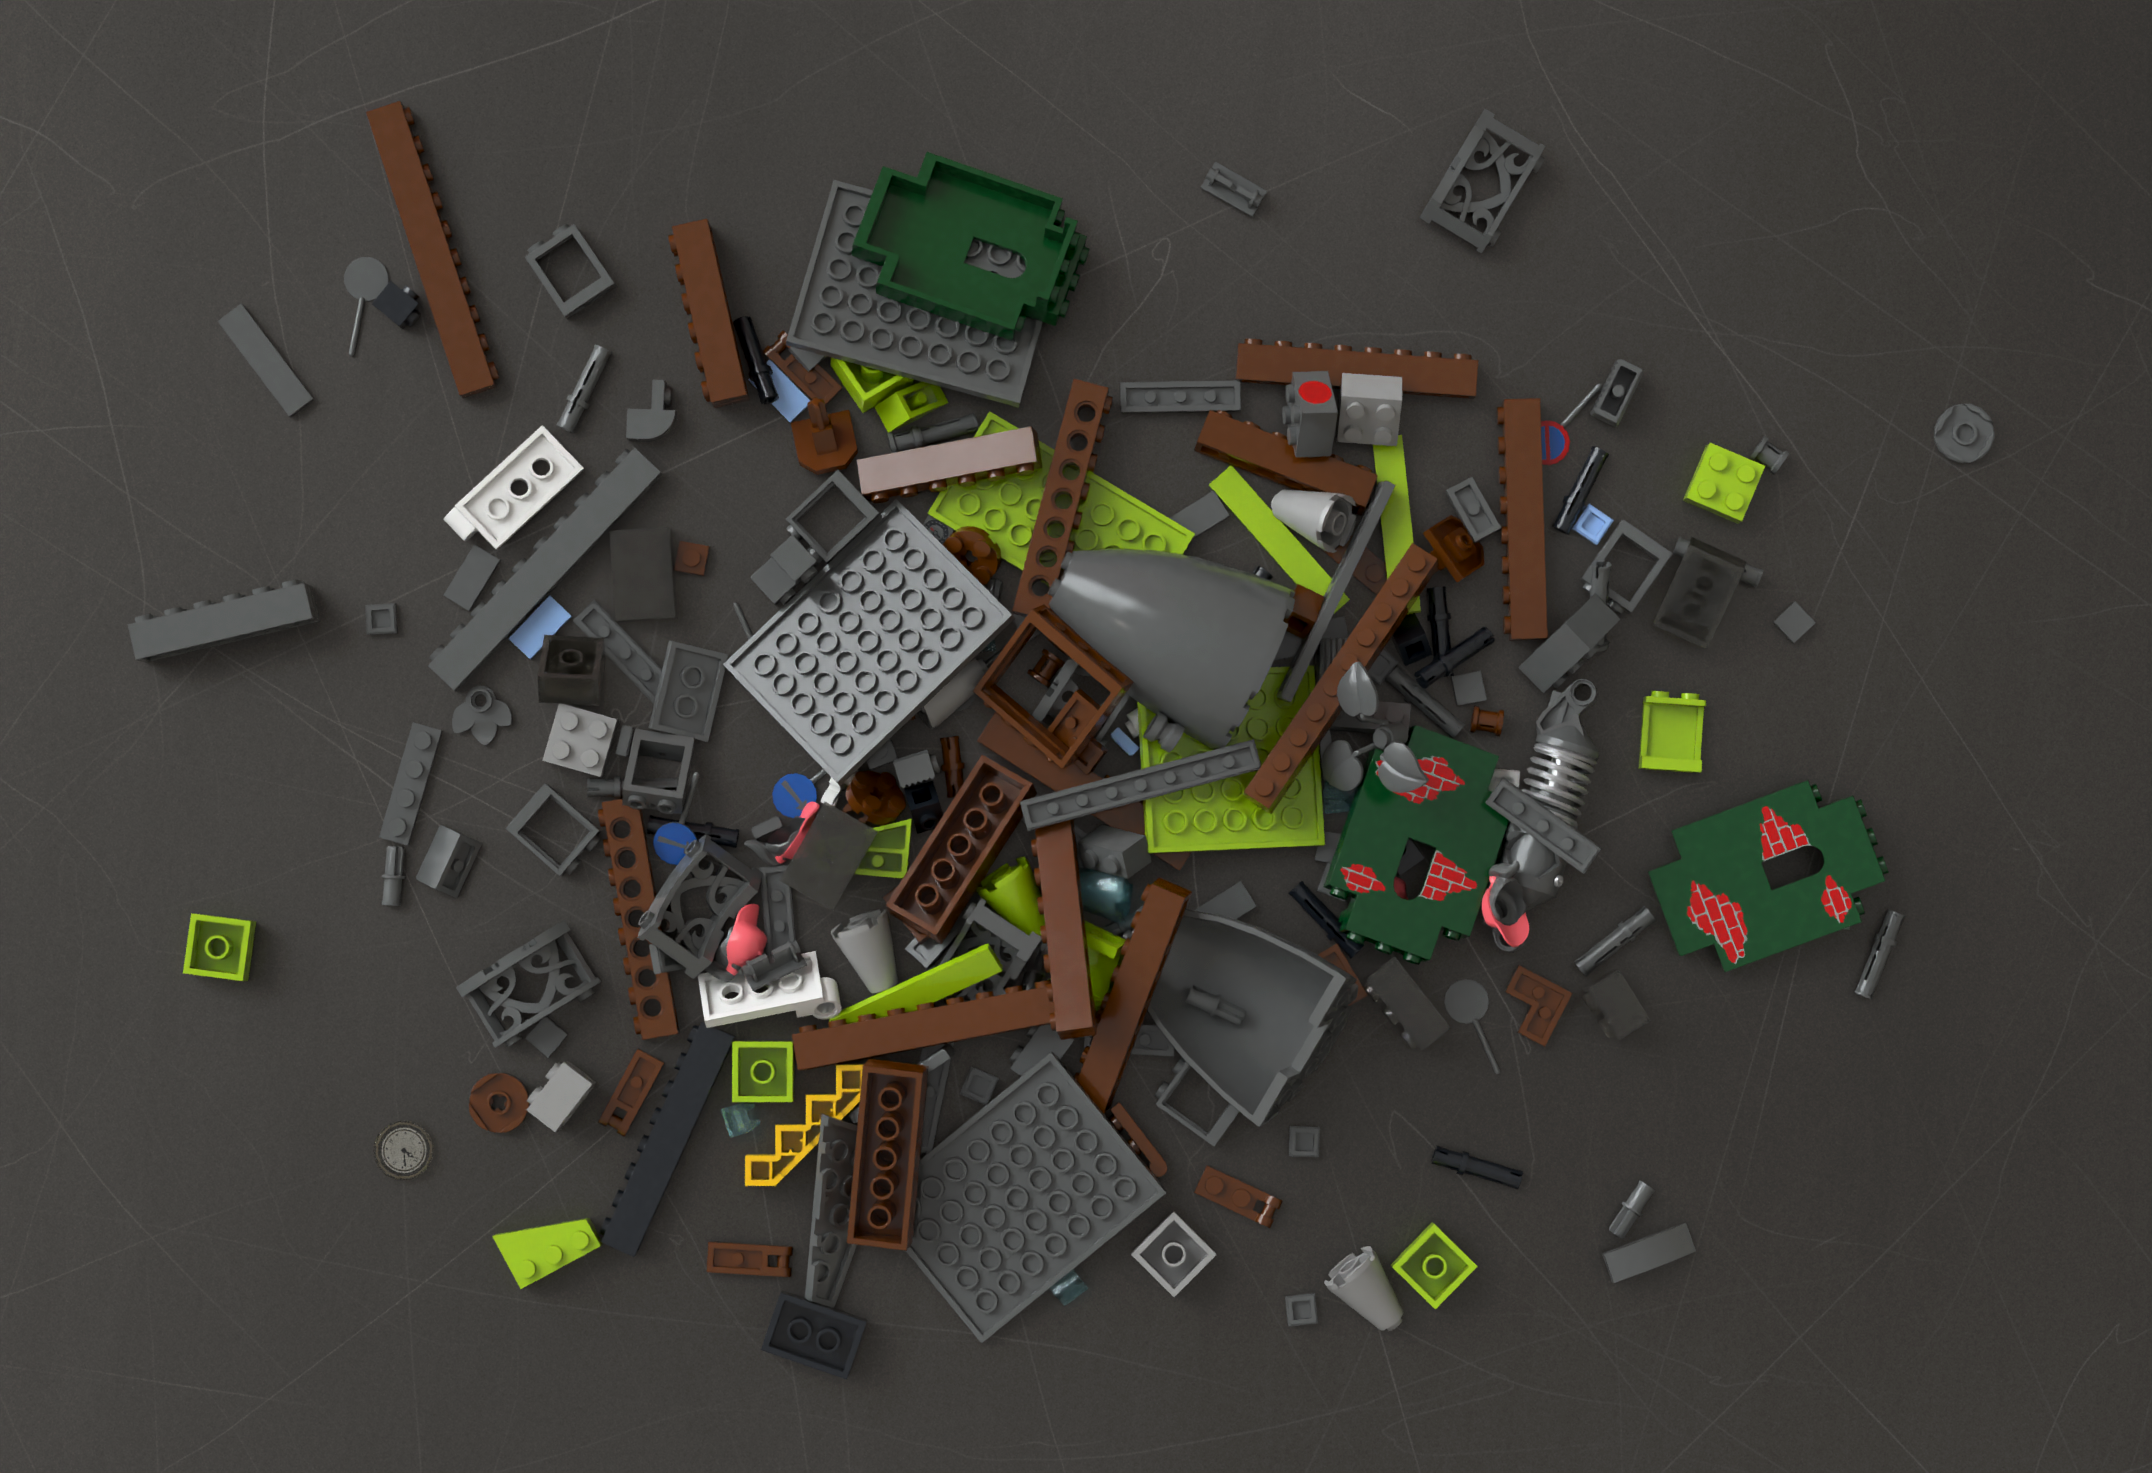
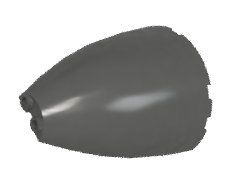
M1132 549L1067 552L1060 568L1064 569V574L1061 580L1055 578L1048 592V595L1052 596L1049 606L1053 612L1107 661L1134 682L1126 692L1130 697L1153 713L1161 712L1167 716L1168 723H1178L1185 728L1183 733L1215 750L1225 747L1232 737L1229 731L1233 732L1242 723L1250 708L1246 702L1252 700L1256 693L1258 694L1276 657L1288 624L1283 622L1284 618H1289L1294 608L1295 599L1293 597L1295 591L1253 573L1196 556L1157 550Z
M1142 905L1137 911L1141 912L1144 905ZM1186 909L1148 1007V1012L1182 1058L1225 1100L1250 1121L1261 1127L1279 1114L1280 1109L1277 1107L1283 1106L1287 1100L1291 1102L1305 1085L1302 1079L1307 1078L1313 1071H1317L1349 1019L1353 1009L1348 1004L1352 1003L1357 997L1358 985L1355 984L1357 979L1317 954L1264 928L1226 916ZM1129 929L1122 938L1125 940L1127 938L1131 939L1134 930ZM1195 985L1216 996L1220 994L1222 995L1221 999L1245 1009L1246 1014L1242 1023L1236 1025L1214 1014L1211 1017L1209 1016L1210 1013L1185 1003L1192 986Z

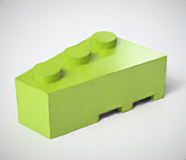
M913 819L819 841L816 871L903 879L909 869Z
M590 1218L500 1233L492 1236L520 1289L603 1245Z

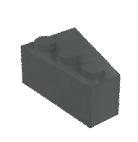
M1594 594L1518 668L1543 693L1552 685L1557 689L1569 677L1566 674L1567 671L1573 674L1585 663L1582 659L1583 656L1589 660L1601 648L1597 643L1620 618Z

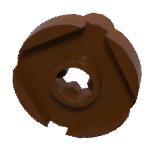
M973 526L961 527L946 539L943 546L982 585H985L1000 567V548L997 543H993L988 537L990 534L985 530ZM968 550L972 551V555L977 557L978 560L968 561L965 557Z
M859 771L851 779L846 789V798L853 811L857 814L863 812L869 816L867 821L873 824H892L906 807L903 793L896 785L895 777L888 772L880 774L874 771Z
M507 1073L486 1075L477 1081L472 1088L469 1098L471 1117L479 1127L494 1133L511 1131L517 1128L526 1118L527 1108L530 1106V1103L527 1102L529 1094L524 1084L514 1076ZM496 1094L499 1097L505 1096L507 1099L504 1103L506 1109L503 1111L500 1108L494 1110L491 1106L494 1103L492 1097Z

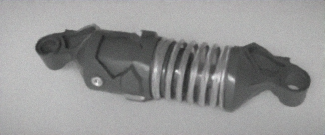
M1587 679L1576 680L1563 693L1552 692L1548 708L1542 712L1536 721L1537 736L1536 744H1534L1535 747H1533L1536 752L1551 756L1552 759L1550 761L1535 756L1530 758L1533 763L1548 767L1549 769L1547 772L1532 767L1527 768L1528 773L1545 778V782L1526 778L1524 779L1525 784L1532 787H1530V790L1522 789L1523 792L1575 829H1577L1578 824L1574 818L1582 814L1574 807H1581L1585 804L1577 796L1588 794L1587 790L1580 785L1591 783V780L1583 774L1590 775L1595 772L1591 766L1597 764L1596 761H1598L1600 756L1599 750L1580 720V716L1595 705L1599 697L1598 689ZM1582 686H1588L1592 690L1591 697L1586 701H1579L1576 697L1577 690ZM1509 821L1503 837L1505 842L1496 864H1512L1515 861H1519L1520 869L1513 878L1523 887V899L1527 906L1526 911L1557 898L1559 888L1563 883L1567 861ZM1492 927L1495 943L1500 949L1514 953L1522 948L1524 942L1517 947H1506L1502 942V935L1498 928Z

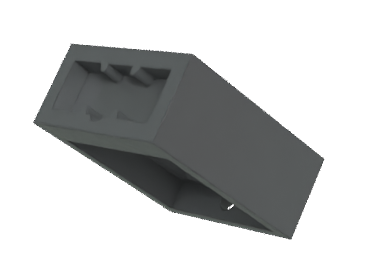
M568 224L562 225L552 233L554 236L546 243L542 240L535 243L527 250L529 254L525 256V259L567 320L617 287L575 224L570 227ZM574 236L601 278L564 302L537 261Z
M837 470L786 518V521L790 524L786 529L798 541L803 538L811 546L807 551L818 563L824 560L828 564L880 514L844 475ZM836 486L865 518L827 553L798 521Z
M1624 519L1617 525L1592 563L1596 560H1604L1620 536L1657 562L1630 601L1609 588L1608 606L1620 615L1624 611L1628 614L1632 613L1673 554ZM1592 563L1580 579L1584 583L1582 588L1589 594L1591 592Z
M635 729L623 785L622 805L638 810L644 808L658 810L664 814H682L694 757L695 738ZM639 755L681 761L682 765L677 790L671 791L633 785Z
M546 783L505 828L559 876H563L565 873L570 876L581 864V861L578 859L585 850L590 853L601 841L598 837L601 830ZM551 798L590 831L561 865L522 832Z
M1181 1057L1172 1069V1072L1176 1074L1169 1084L1164 1081L1154 1094L1158 1098L1155 1104L1209 1144L1215 1146L1240 1111L1229 1103L1210 1131L1207 1132L1166 1103L1191 1068Z

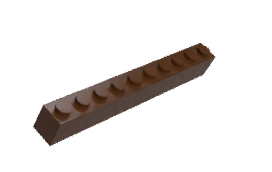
M401 101L367 111L366 114L459 395L462 398H466L496 388L495 379L499 378V374L494 361H488L485 351L490 350L485 333L479 334L476 323L481 322L476 305L470 306L467 294L471 293L466 276L460 277L457 266L462 265L457 248L451 249L448 238L453 237L448 221H442L439 210L443 209V205L438 191L432 192L429 182L433 181L434 178L428 163L423 165L420 153L425 152L419 135H413L410 126L415 124L410 107L404 108Z
M1414 543L1411 544L1245 789L1244 794L1248 800L1268 813H1273L1342 711L1337 697V688L1341 678L1358 661L1361 662L1367 672L1369 671L1438 569L1439 563L1437 558Z
M1051 980L1034 983L1035 988L1023 990V985L1005 988L1006 994L994 996L993 991L975 994L976 1000L966 1002L964 997L951 998L946 1000L947 1005L935 1007L934 1002L916 1005L917 1011L908 1013L905 1012V1008L888 1010L887 1017L876 1018L875 1013L858 1016V1022L850 1024L846 1023V1019L828 1022L829 1028L817 1030L816 1024L799 1027L800 1033L792 1034L797 1068L800 1071L1050 1024V1013L1054 1012V1003L1048 1000L1047 984L1051 983ZM1094 1001L1095 1015H1097L1096 1007H1095V1001Z

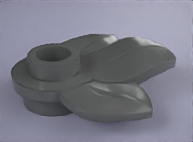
M475 686L470 689L466 696V702L456 707L452 718L454 733H461L471 729L474 737L485 746L494 739L498 725L509 726L512 723L509 707L506 703L497 700L494 692L486 686ZM479 695H484L487 699L484 706L476 704V698Z

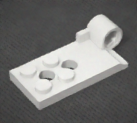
M542 425L461 499L445 516L444 521L464 541L470 539L478 531L497 550L573 481L584 468ZM544 460L549 464L550 470L546 475L541 476L534 473L532 466L536 461ZM514 481H524L528 486V491L521 496L513 494L510 487Z
M816 951L801 954L807 966L765 985L769 988L762 993L752 991L741 969L734 979L728 982L719 980L708 972L698 975L706 1028L790 1011H796L797 1018L813 1015L821 1020L831 1019L841 1012L837 982L828 977L820 978ZM730 992L739 993L735 998H725V995Z

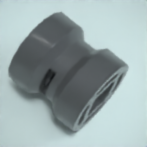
M1158 712L1148 725L1143 737L1150 742L1158 740L1161 749L1170 753L1180 740L1185 728L1178 723H1168L1167 716Z

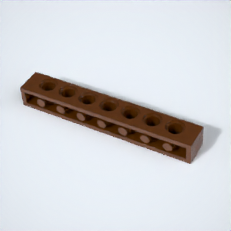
M1073 379L1015 598L1013 614L1027 617L1032 609L1043 604L1053 612L1049 606L1052 596L1048 595V593L1044 596H1037L1032 592V587L1038 581H1045L1050 589L1055 578L1061 580L1064 574V570L1060 568L1061 563L1067 552H1073L1075 541H1071L1070 538L1073 529L1078 530L1083 513L1078 512L1080 500L1086 501L1090 488V483L1085 481L1088 471L1094 472L1098 455L1093 454L1095 443L1102 442L1105 426L1101 425L1103 413L1109 414L1113 397L1108 396V387ZM1083 408L1093 409L1095 412L1094 419L1090 422L1081 421L1078 417L1080 410ZM1081 436L1087 440L1088 444L1084 450L1076 451L1072 449L1070 444L1075 437ZM1074 465L1079 468L1080 474L1076 479L1068 480L1063 476V471L1067 466ZM1067 494L1072 498V504L1069 508L1060 509L1056 506L1055 500L1059 495ZM1054 523L1063 525L1065 528L1064 534L1059 538H1052L1047 533L1050 525ZM1046 552H1052L1057 556V562L1052 567H1045L1040 563V557Z
M622 799L602 802L603 809L598 810L600 826L606 827L608 838L603 839L605 856H611L613 868L608 869L611 887L616 886L618 898H613L615 915H621L623 924L622 928H618L621 946L626 945L628 957L623 958L626 975H631L633 987H628L631 1005L636 1004L638 1016L633 1017L636 1035H642V1040L679 1034L680 1030L670 972L656 974V981L650 987L644 986L641 983V973L646 969L653 971L650 953L646 957H641L636 953L635 945L640 940L637 937L641 927H635L630 922V915L633 911L641 910L645 913L649 910L657 896L642 809L638 810L622 805ZM621 821L628 822L631 827V832L626 838H619L615 833V826ZM629 850L635 854L636 862L632 867L625 868L620 863V856L623 852ZM631 880H636L641 886L640 894L634 898L629 897L625 892V886ZM660 924L658 929L663 932L662 925ZM650 999H656L661 1004V1011L657 1016H650L645 1010V1005Z

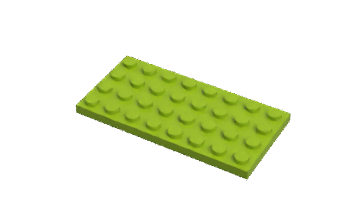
M989 411L974 437L1019 428ZM1039 441L1043 468L1034 469L1035 472L1033 474L1020 476L1017 473L1005 475L1006 478L999 481H988L987 478L976 480V484L972 486L961 487L958 484L947 486V490L939 493L927 514L954 531L965 526H973L985 530L990 534L988 537L993 543L998 544L1001 551V559L1023 571L1055 450ZM1074 465L1067 466L1063 471V476L1068 480H1074L1080 474L1079 468ZM1088 471L1085 481L1090 483L1086 501L1080 500L1078 512L1083 513L1078 530L1073 529L1070 538L1071 541H1075L1073 551L1132 549L1157 550L1177 554L1185 553L1195 533L1093 472ZM1067 494L1059 495L1055 500V504L1060 509H1067L1072 504V498ZM1054 523L1049 526L1047 533L1052 538H1059L1064 534L1065 528L1059 523ZM1046 552L1040 557V563L1045 567H1052L1057 562V556L1052 552ZM1040 581L1041 583L1049 587L1048 583H1046L1045 581Z

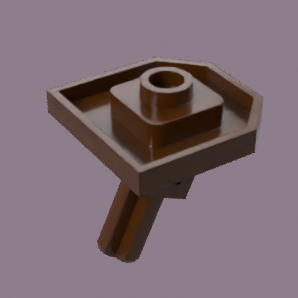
M817 397L812 398V401L807 403L810 418L791 422L799 464L816 475L846 469L858 453L850 411L845 410L828 414L825 401Z
M1450 515L1423 533L1434 549L1429 554L1438 559L1439 567L1436 572L1447 568L1455 581L1459 582L1485 565L1483 546L1480 542L1473 543L1472 538L1460 519Z

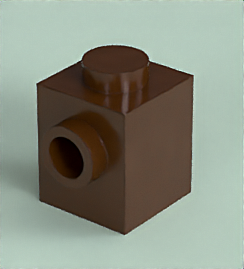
M1297 584L1294 589L1295 595L1293 598L1295 599L1293 611L1288 619L1284 618L1283 622L1288 624L1286 631L1304 639L1316 623L1324 596Z

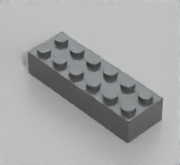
M299 579L281 583L282 588L276 590L266 586L253 589V595L246 597L240 593L224 596V602L221 603L206 600L194 603V609L191 610L176 607L165 610V616L161 617L153 616L152 614L135 617V623L127 624L135 660L147 663L321 622L313 587L303 581H299Z

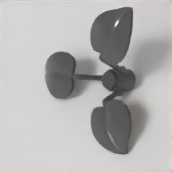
M1360 661L1355 662L1339 682L1337 688L1338 701L1344 712L1348 715L1357 716L1360 714V718L1363 721L1380 726L1373 734L1374 743L1354 752L1346 740L1334 741L1326 748L1322 758V770L1326 781L1329 782V785L1342 791L1355 789L1363 779V766L1356 757L1379 747L1384 750L1380 755V760L1383 762L1378 769V775L1382 784L1390 791L1397 793L1409 792L1420 788L1429 779L1422 771L1412 750L1405 745L1408 740L1406 726L1401 722L1389 724L1388 719L1381 720L1370 717V715H1374L1378 711V693L1365 667Z

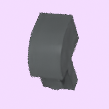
M653 379L651 409L627 408L626 439L628 441H656L666 436L674 427L677 412L675 410H666V405L671 406L672 388L667 387L665 380Z

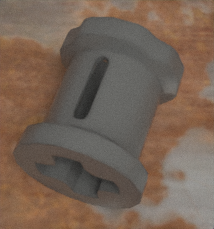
M1764 436L1750 455V458L1753 460L1758 459L1771 469L1770 472L1774 475L1788 457L1789 452L1781 451L1769 442V438Z

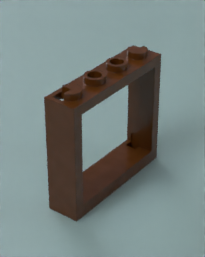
M1043 604L1030 611L973 692L985 701L983 704L986 707L993 708L999 713L1005 724L1016 728L1022 733L1028 744L1038 747L1045 753L1049 762L1054 761L1063 769L1077 760L1134 682L1107 661L1070 626ZM1036 629L1041 631L1111 692L1071 748H1068L996 685Z

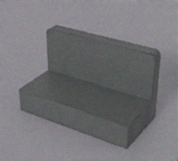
M440 825L416 879L438 891L457 898L482 843Z

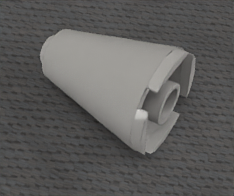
M1284 489L1272 499L1271 508L1274 517L1324 551L1336 552L1335 548L1338 545L1344 546L1353 533L1357 515L1352 514V506L1356 507V503L1349 495Z
M974 658L918 711L929 729L938 727L975 694L973 692L974 688L988 670L982 659L976 660Z
M880 909L857 915L849 919L850 923L847 927L843 928L840 923L831 930L833 939L870 993L878 994L898 983L887 910L884 909L881 913Z
M1365 1246L1360 1248L1364 1253L1356 1257L1354 1253H1351L1341 1260L1329 1272L1328 1275L1331 1280H1325L1324 1284L1329 1291L1379 1330L1387 1329L1391 1331L1401 1324V1317L1404 1312L1376 1252L1371 1246Z

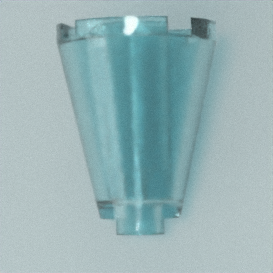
M1084 867L1079 868L1084 911L1115 922L1125 923L1124 916L1129 915L1133 884L1129 883L1127 878Z

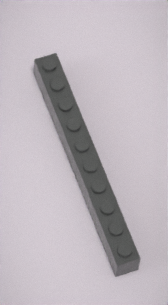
M636 448L631 452L626 449L616 459L617 467L611 473L605 471L594 483L597 488L590 495L584 493L575 502L574 506L577 509L569 517L565 514L555 523L553 528L556 531L548 539L544 536L533 547L535 553L528 560L523 558L512 569V572L515 574L507 582L502 580L491 591L494 596L489 602L485 604L482 601L471 612L470 615L473 616L471 621L466 626L461 623L451 633L452 641L445 648L440 645L430 655L429 658L432 662L428 667L450 688L457 692L663 475Z

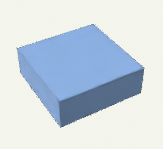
M1588 504L1572 527V530L1597 546L1614 520L1591 504Z
M1119 727L1110 735L1111 739L1129 756H1133L1139 750V747Z

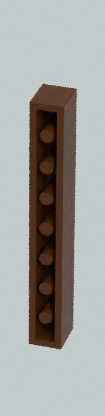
M1245 339L1244 343L1238 344L1235 380H1240L1243 383L1286 386L1291 384L1293 372L1328 371L1332 389H1341L1342 373L1402 377V394L1474 399L1476 397L1478 360H1471L1472 355L1454 354V358H1442V353L1424 352V356H1412L1411 350L1395 349L1394 354H1384L1381 348L1365 347L1364 352L1352 351V346L1334 345V350L1322 349V344L1304 343V348L1292 347V342L1275 341L1274 346L1262 345L1263 340Z
M1540 398L1504 399L1502 407H1497V425H1503V436L1498 437V455L1503 454L1504 466H1499V484H1504L1505 496H1500L1499 503L1500 514H1505L1506 526H1501L1500 536L1501 544H1506L1507 556H1502L1501 568L1502 574H1507L1508 586L1502 587L1503 604H1508V616L1503 617L1504 634H1509V641L1546 640L1548 632Z
M997 712L994 713L977 742L1055 792L1110 778L1107 774L1104 778H1101L1093 773V771L1087 775L1074 763L1062 769L1054 761L1049 762L1045 753L1038 747L1028 744L1024 739V735L1016 728L1005 724L1001 719L1002 716ZM1143 801L1091 814L1109 827L1145 835ZM1192 852L1155 853L1153 855L1180 871Z
M1074 819L1035 829L1036 839L1031 840L1033 856L1038 857L1039 868H1034L1036 885L1041 886L1042 896L1037 897L1039 914L1044 915L1045 925L1040 926L1043 944L1047 943L1048 954L1043 956L1046 973L1050 972L1051 983L1047 984V995L1049 1002L1054 1003V1012L1050 1013V1024L1052 1031H1057L1061 1040L1097 1035Z
M1158 878L1152 884L1148 883L1143 891L1141 900L1145 902L1141 912H1136L1132 920L1131 928L1134 929L1131 939H1126L1120 953L1124 956L1122 964L1115 967L1110 982L1114 983L1111 993L1107 992L1100 1005V1009L1104 1011L1101 1019H1096L1097 1035H1091L1094 1037L1091 1046L1085 1047L1080 1058V1063H1083L1080 1074L1076 1073L1074 1076L1076 1081L1103 1113L1112 1105L1192 891L1162 878Z

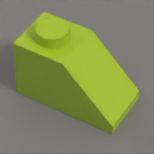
M919 382L895 392L874 407L886 430L890 433L909 425L949 402L940 386Z

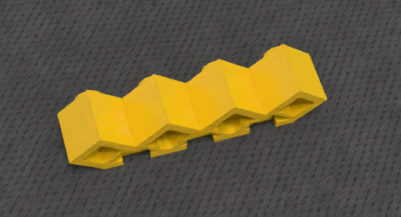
M836 1064V1094L806 1095V1124L775 1125V1154L745 1155V1186H776L819 1143L821 1114L842 1120L860 1102L864 1064Z

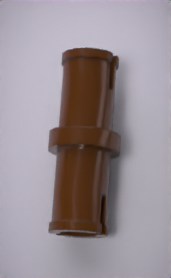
M959 736L940 738L944 761L941 769L945 771L947 798L955 797L964 784L962 769L965 768V763L961 762Z

